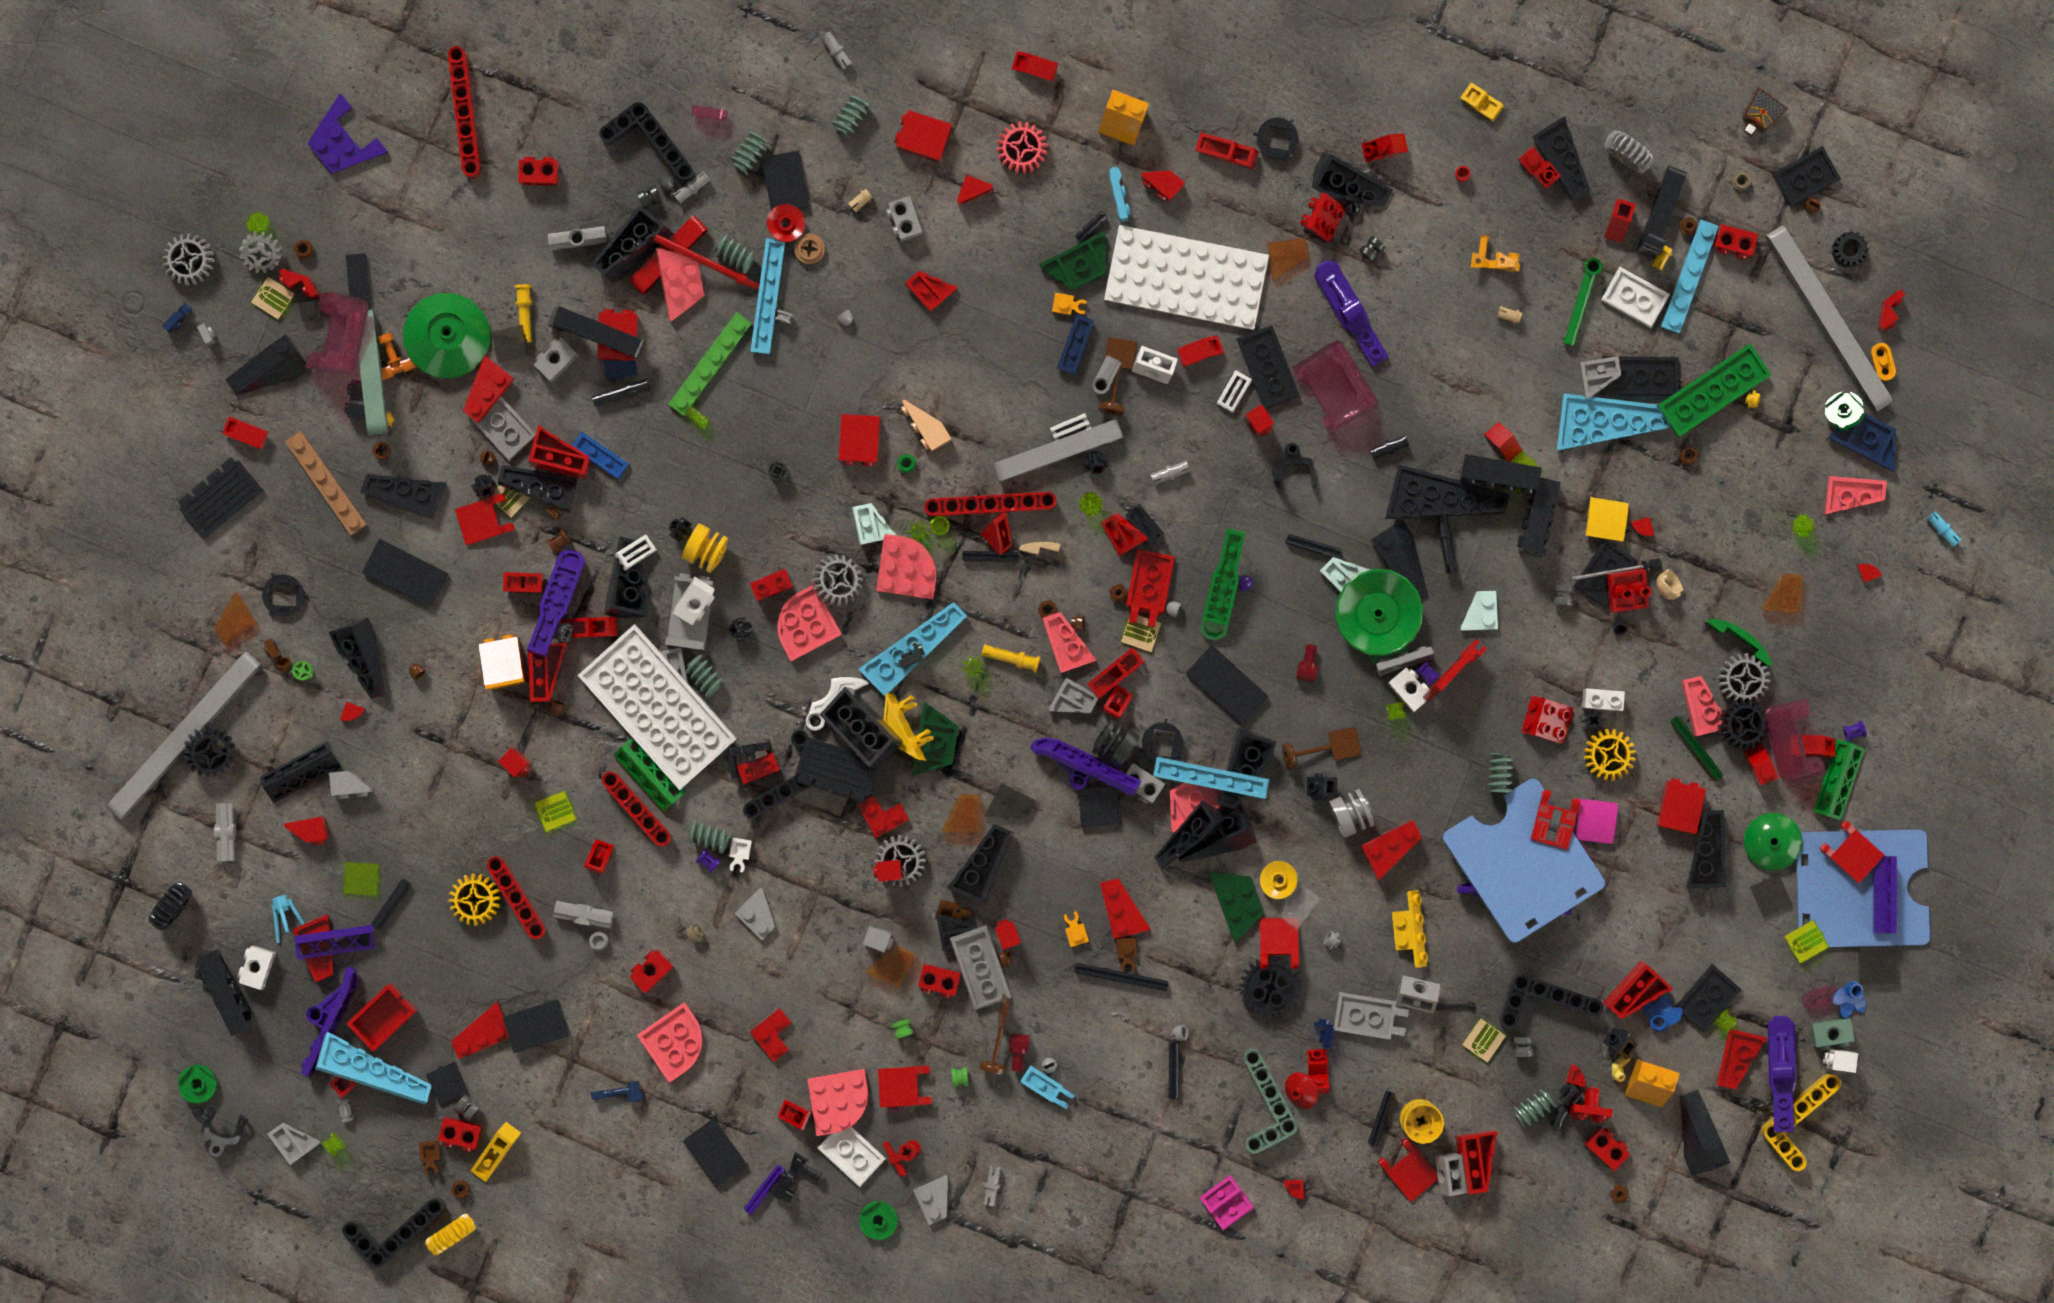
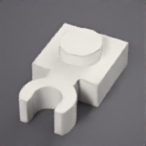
M732 838L729 857H735L730 865L731 871L734 870L735 864H739L741 866L740 872H744L745 865L743 859L749 860L751 840Z

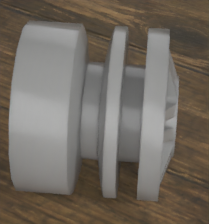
M1360 789L1354 791L1355 800L1351 793H1347L1348 803L1346 804L1341 797L1329 801L1334 819L1344 838L1356 834L1355 824L1357 823L1362 830H1365L1364 820H1366L1369 827L1375 825L1372 809Z

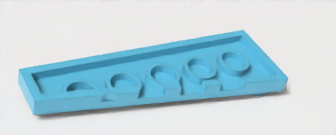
M953 602L858 670L886 696V693L895 688L921 662H916L905 668L900 666L898 660L902 659L901 655L908 652L916 653L912 642L916 641L917 645L921 643L925 653L922 655L924 659L967 615Z
M327 1032L325 1034L316 1070L424 1105L427 1103L431 1084L409 1073H405L395 1066L382 1062L383 1060L378 1057H372L366 1051L349 1045L348 1042Z

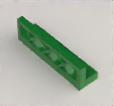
M633 737L613 754L617 761L663 812L686 793L683 788L679 790ZM634 743L638 748V752H633L629 745ZM643 758L651 762V767L643 763ZM656 773H660L664 777V781L658 780ZM669 787L674 788L678 793L675 797L669 792Z
M1836 740V757L1830 758L1813 812L1838 821L1842 820L1865 748L1843 740ZM1856 749L1857 752H1856L1855 758L1853 759L1852 756H1853L1854 750ZM1850 769L1849 776L1847 777V771ZM1842 787H1844L1843 794L1841 795V789ZM1838 806L1836 815H1834L1835 807Z

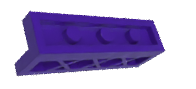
M1883 856L1873 867V933L1897 934V856Z
M372 925L294 936L297 960L375 948ZM369 934L370 945L361 946L356 940L360 935ZM346 937L352 943L348 948L342 949L337 945L340 938ZM338 938L335 943L330 940ZM323 940L333 944L330 950L323 952L317 946ZM308 943L314 948L309 954L301 955L299 944ZM354 943L359 946L351 948ZM334 946H336L339 950L332 949L334 948ZM316 949L319 953H313V951Z

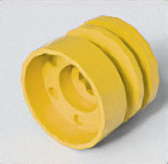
M699 523L691 534L681 559L694 564L700 558L699 568L703 569L708 562L706 571L712 573L725 554L729 538L723 536L720 542H718L720 533L717 532L711 539L709 538L711 529Z
M1411 1100L1401 1110L1399 1117L1400 1126L1413 1141L1422 1144L1431 1143L1442 1133L1444 1127L1443 1116L1439 1109L1428 1100ZM1417 1117H1422L1424 1119V1122H1419L1418 1124V1121L1416 1120Z

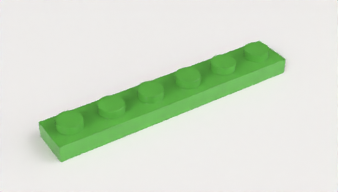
M736 312L668 405L685 416L751 327L752 323Z

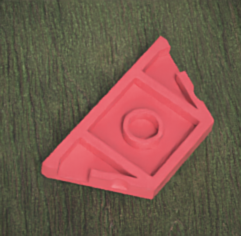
M658 247L656 252L668 318L672 321L704 296L699 264L680 253Z
M1185 782L1170 790L1172 832L1174 833L1202 800L1215 808L1222 806L1217 804L1220 790Z

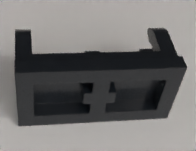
M1140 504L1136 505L1135 508L1125 515L1126 519L1147 537L1148 540L1146 542L1148 545H1151L1164 534Z

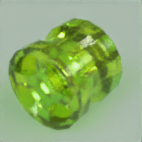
M937 516L932 519L930 527L935 535L943 536L948 533L950 525L945 517Z
M1404 702L1385 705V709L1388 710L1387 720L1406 717V713L1403 712Z
M1724 1009L1713 1023L1716 1026H1720L1724 1033H1727L1737 1022V1018L1729 1015V1011Z
M335 1132L330 1135L328 1140L322 1142L324 1148L333 1157L337 1155L338 1150L346 1147L344 1141Z

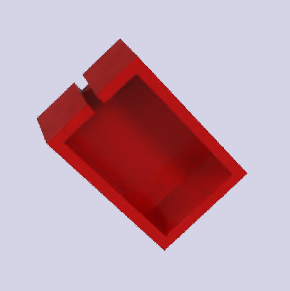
M393 983L387 984L346 1023L372 1051H376L418 1011L407 998H401L403 994Z

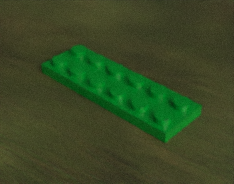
M1750 343L1656 407L1678 438L1771 376V373Z

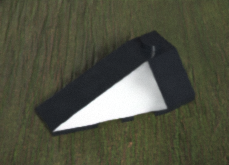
M1322 153L1314 168L1312 188L1320 193H1326L1332 198L1385 206L1393 191L1390 187L1329 153Z
M285 334L225 380L234 393L240 395L284 381L294 380L311 368L291 338Z
M1403 520L1370 540L1389 570L1406 577L1417 589L1420 599L1428 595L1414 538Z
M620 536L616 553L636 540ZM638 544L634 548L622 554L623 557H626L630 553L640 548V545ZM641 552L627 560V562L630 563L641 556ZM615 557L604 615L621 619L647 617L650 597L646 589V577L642 568L643 561L638 562L625 571L623 564L619 562V558Z
M368 617L353 621L328 632L340 655L343 654L348 660L347 666L350 669L353 668L358 674V681L369 697L373 699L384 696L385 689L376 635Z
M1240 802L1236 809L1230 807L1223 809L1220 813L1225 820L1221 826L1208 838L1179 857L1180 863L1238 851L1256 843L1257 839L1254 828L1243 804Z
M1697 1089L1680 1096L1683 1153L1691 1176L1712 1171L1729 1164L1730 1160L1699 1090Z

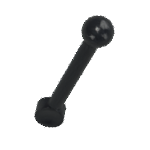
M1472 1001L1466 1004L1450 1005L1437 1003L1435 1010L1441 1011L1447 1008L1464 1007L1473 1009L1475 1003Z

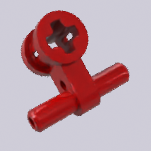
M910 1140L900 1146L898 1153H895L889 1141L882 1144L889 1157L888 1161L891 1165H894L900 1177L907 1174L900 1160L910 1161L921 1153V1145L915 1140Z

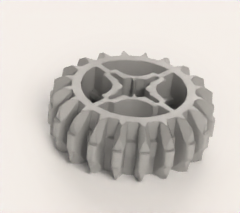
M1614 130L1604 143L1608 153L1637 173H1644L1654 160L1652 154L1645 146L1624 132Z
M188 233L186 239L181 234L180 241L174 237V245L170 242L167 243L171 248L170 250L164 249L163 251L168 254V256L162 257V260L168 261L163 264V267L169 268L166 274H172L171 279L173 281L178 278L177 283L182 284L184 281L185 285L189 286L190 280L194 285L197 284V278L203 282V274L209 277L210 274L206 271L207 269L213 270L209 263H214L215 260L209 258L214 255V252L208 251L211 246L209 244L205 245V239L199 241L198 235H195L192 239V234ZM188 245L198 246L202 253H191ZM181 248V255L174 260L176 252ZM187 256H190L192 258L189 260V265L187 262H184L185 260H187ZM202 261L200 268L196 271L195 266L197 262ZM175 266H185L189 274L179 273Z
M834 555L833 559L831 556H827L826 560L822 559L820 561L821 565L817 564L815 566L817 571L812 572V575L816 578L812 579L811 583L817 584L813 587V590H819L816 596H824L822 602L828 599L830 606L833 605L834 601L837 607L841 605V602L844 605L848 604V600L853 602L855 600L854 596L857 597L860 594L857 590L862 589V585L858 584L863 581V578L858 577L862 571H856L855 569L858 567V564L852 566V559L846 562V556L844 555L840 560L838 555ZM832 566L842 568L839 572L827 570V568ZM846 573H848L850 576L851 585H849L850 582L846 580ZM841 574L839 583L834 586L835 578ZM823 575L829 583L828 589L824 585ZM835 589H841L842 591L845 590L848 593L843 595L833 594V591Z
M1748 653L1744 654L1743 659L1741 654H1737V661L1731 656V664L1728 661L1724 662L1727 669L1720 668L1724 675H1718L1719 679H1724V682L1718 683L1719 686L1725 685L1721 692H1729L1726 696L1727 699L1734 696L1733 700L1736 701L1738 699L1752 701L1753 698L1755 702H1758L1759 698L1757 695L1765 696L1761 690H1769L1764 683L1771 682V680L1765 679V676H1769L1770 672L1764 673L1763 671L1767 668V665L1760 667L1762 661L1757 660L1755 662L1756 657L1754 655L1749 660ZM1743 663L1738 675H1730L1736 665ZM1749 665L1755 668L1759 678L1750 674ZM1745 674L1748 679H1752L1743 684V681L1736 678L1742 677ZM1730 681H1734L1739 685L1740 694L1732 688ZM1751 683H1758L1755 691L1746 695L1748 686Z
M898 835V841H895V838L892 836L890 837L892 843L889 844L887 840H884L885 848L879 845L878 848L882 850V853H875L876 856L880 857V860H874V863L884 861L885 854L891 847L894 852L893 860L898 856L897 852L901 858L910 857L903 866V879L892 880L891 886H894L896 881H899V887H902V881H905L906 885L909 886L910 882L908 879L911 878L913 882H916L917 880L914 875L922 876L918 869L925 870V867L920 865V862H926V859H920V856L924 855L925 852L918 853L917 850L922 846L919 844L914 847L915 839L908 843L909 836L905 837V841H901V835ZM898 845H905L914 853L903 855ZM916 859V866L913 872L908 875L906 864L908 861Z

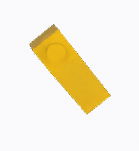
M505 1122L481 1154L471 1172L487 1182L521 1132Z

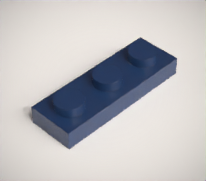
M1076 314L1057 369L1075 375L1094 320Z

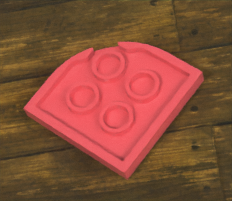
M884 534L876 591L933 599L937 573L934 559L921 543L914 539Z
M816 584L793 595L785 603L779 615L778 635L790 661L842 635L826 603L822 602V596H816L819 593V590H813Z
M685 1002L637 1034L669 1083L686 1072L696 1062L702 1048L701 1027Z
M865 1069L807 1079L816 1136L845 1131L855 1125L865 1112L868 1103Z

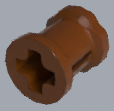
M563 529L552 539L546 540L556 554L566 544L572 543Z

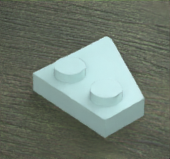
M872 503L852 507L860 545L883 541L884 534L896 535L886 524L883 517L878 514Z
M1333 557L1320 572L1341 592L1344 585L1354 576L1371 569H1366Z
M1477 591L1460 631L1498 629L1496 591Z

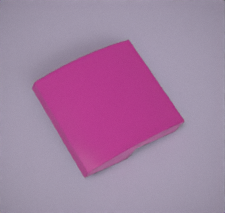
M1579 798L1581 803L1577 813L1574 834L1576 838L1583 841L1613 844L1618 803Z
M1231 1175L1199 1197L1223 1231L1254 1209V1206Z

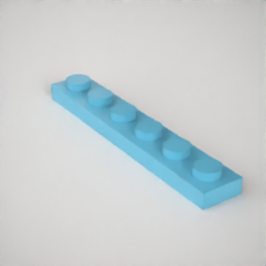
M1704 220L1699 221L1661 328L1677 334L1680 333L1719 226Z
M766 238L751 344V352L770 355L785 242L776 239Z
M1162 757L1156 758L1153 775L1155 777L1264 799L1267 797L1270 780Z

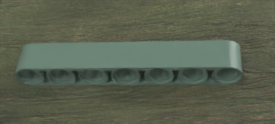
M373 309L354 312L367 432L369 436L388 433V423L375 313Z

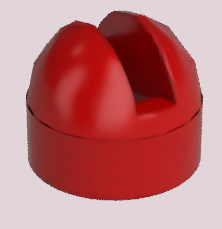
M1459 166L1456 169L1455 178L1458 182L1463 183L1470 178L1471 172L1468 167Z

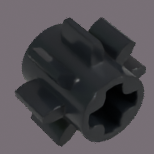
M1092 451L1087 455V458H1084L1086 471H1091L1092 474H1101L1108 467L1106 454L1101 455L1099 451Z
M484 474L474 478L475 484L471 485L476 496L484 498L494 494L493 488L497 487L492 476Z
M683 517L680 520L674 519L669 525V531H671L669 536L678 542L687 540L692 534V528H690L692 523Z
M745 617L732 620V623L729 625V634L731 637H736V642L749 639L753 631L750 621L745 622Z
M1590 709V714L1583 712L1585 719L1580 722L1585 723L1584 730L1591 728V732L1595 733L1596 727L1602 729L1600 723L1605 721V719L1600 718L1601 711L1597 712V714L1594 713L1593 709ZM1589 717H1591V718H1592V717H1596V719H1595L1596 725H1595V724H1591V725L1589 724V723H1590Z
M1572 1083L1569 1087L1564 1084L1560 1088L1559 1092L1562 1095L1559 1099L1568 1107H1571L1572 1104H1580L1582 1099L1579 1096L1582 1092Z

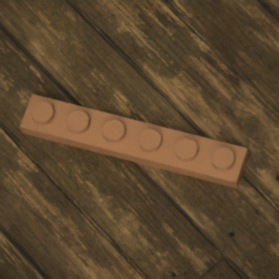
M299 431L285 441L349 534L352 536L367 526V523L303 432Z

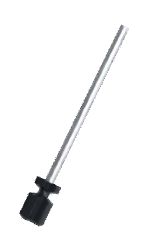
M1659 558L1651 559L1648 564L1646 561H1642L1639 566L1574 576L1572 580L1637 569H1646V572L1648 568L1651 571L1661 570L1662 562H1660Z

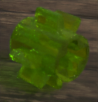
M262 212L249 215V221L245 222L248 231H257L258 235L262 234L263 231H268L267 225L271 224L268 215H262Z
M1094 492L1085 493L1084 498H1079L1080 511H1084V514L1087 516L1096 515L1098 510H1102V497H1098Z
M1808 514L1797 515V519L1792 520L1793 533H1798V538L1809 537V533L1814 531L1813 519H1808Z
M918 520L917 525L910 523L912 529L906 531L912 534L910 538L916 539L918 542L923 539L926 542L925 535L930 534L929 531L925 530L928 524L922 526L920 520ZM917 527L924 531V534H920V537L913 533V531L917 530Z
M969 655L968 662L962 661L966 665V668H963L962 671H968V678L971 674L978 678V672L984 673L980 666L985 663L978 662L979 656L976 659H972ZM970 662L979 665L976 668V672L968 670Z

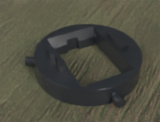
M1279 117L1268 119L1260 126L1258 133H1253V136H1257L1259 150L1266 157L1283 159L1285 162L1287 161L1286 157L1295 150L1298 142V133L1293 125V119L1290 121ZM1266 126L1292 131L1288 150L1263 146Z
M272 573V578L266 582L262 591L263 603L270 611L269 615L271 617L273 614L287 616L295 613L302 606L304 598H308V594H304L303 586L296 578L290 575H275ZM272 584L297 585L296 606L271 605L270 592Z
M1169 719L1150 725L1143 734L1142 748L1139 751L1140 753L1144 752L1154 762H1156L1157 757L1171 760L1182 758L1180 753L1183 748V737L1180 730L1168 722ZM1154 729L1175 732L1171 757L1150 753Z

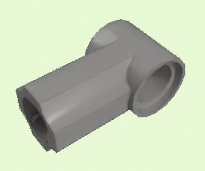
M1108 355L1106 356L1092 384L1096 393L1104 394L1109 390L1122 362ZM1104 380L1107 383V387L1100 390L1096 387V382Z

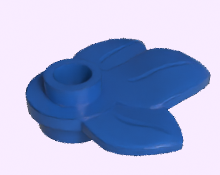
M1857 981L1848 982L1844 988H1839L1833 995L1832 1003L1839 1005V1012L1843 1018H1847L1855 1009L1862 1013L1865 1010L1866 999L1863 996V987Z
M1668 995L1661 996L1655 1004L1649 1002L1644 1005V1014L1650 1020L1651 1028L1659 1033L1666 1031L1669 1025L1678 1023L1682 1017L1683 1009L1673 1008ZM1662 1019L1663 1025L1657 1026V1020Z

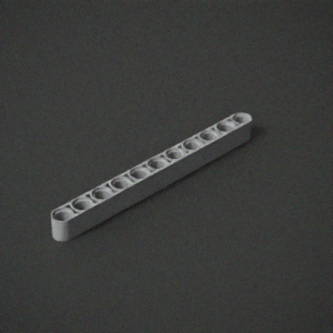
M1782 225L1767 234L1765 237L1768 244L1873 411L1877 412L1892 403L1893 400L1787 229Z
M245 652L115 795L106 808L120 820L124 819L184 753L183 748L187 747L184 742L191 741L188 735L195 736V729L202 732L201 727L204 726L206 728L257 672L261 664L248 652Z

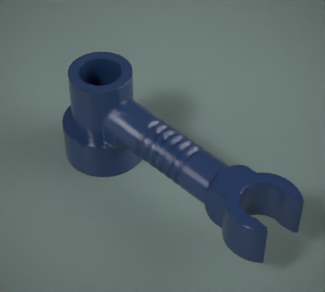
M639 1081L628 1082V1087L591 1092L592 1100L627 1095L628 1102L643 1100V1093L640 1092Z

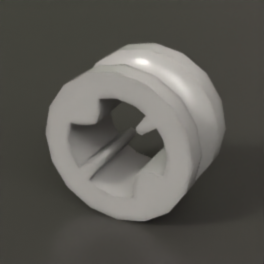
M777 310L778 316L775 317V320L791 325L790 319L794 315Z

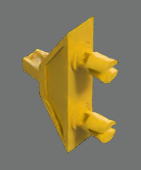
M886 693L883 720L903 740V743L898 748L918 760L926 761L920 747L933 740L934 737L928 736L931 733L929 729L914 736L904 715L905 712L917 706V703L912 702L915 698L910 695L898 703L893 693Z

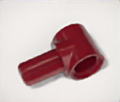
M1306 645L1303 662L1300 661L1298 664L1296 679L1315 683L1318 671L1317 664H1314L1317 653L1316 645Z
M1010 1034L1009 1051L1013 1053L1012 1071H1023L1024 1053L1028 1052L1029 1035Z

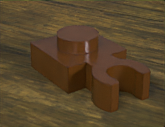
M940 899L935 919L937 920L936 914L939 913L968 921L967 918L962 916H970L971 910L968 908L958 909L959 904Z
M1136 938L1116 939L1118 958H1123L1121 963L1122 972L1125 971V964H1131L1132 971H1135V964L1131 957H1137Z
M439 1141L419 1142L420 1162L426 1161V1165L423 1168L424 1175H428L429 1167H433L434 1173L438 1174L439 1167L435 1164V1161L441 1160Z

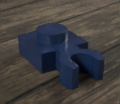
M184 303L162 327L170 333L178 331L183 325L181 323L184 320L183 318L193 309Z

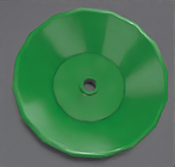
M437 293L422 299L409 312L403 326V345L409 359L422 372L437 378H457L472 372L482 362L484 355L486 356L490 346V326L484 312L471 299L455 293ZM449 330L450 334L448 336H445L443 334V331Z
M1371 569L1357 574L1344 585L1336 601L1335 618L1341 635L1351 647L1366 655L1387 656L1402 651L1415 639L1422 625L1423 605L1417 589L1406 577L1392 570ZM1376 610L1381 611L1382 615L1380 617L1375 616Z

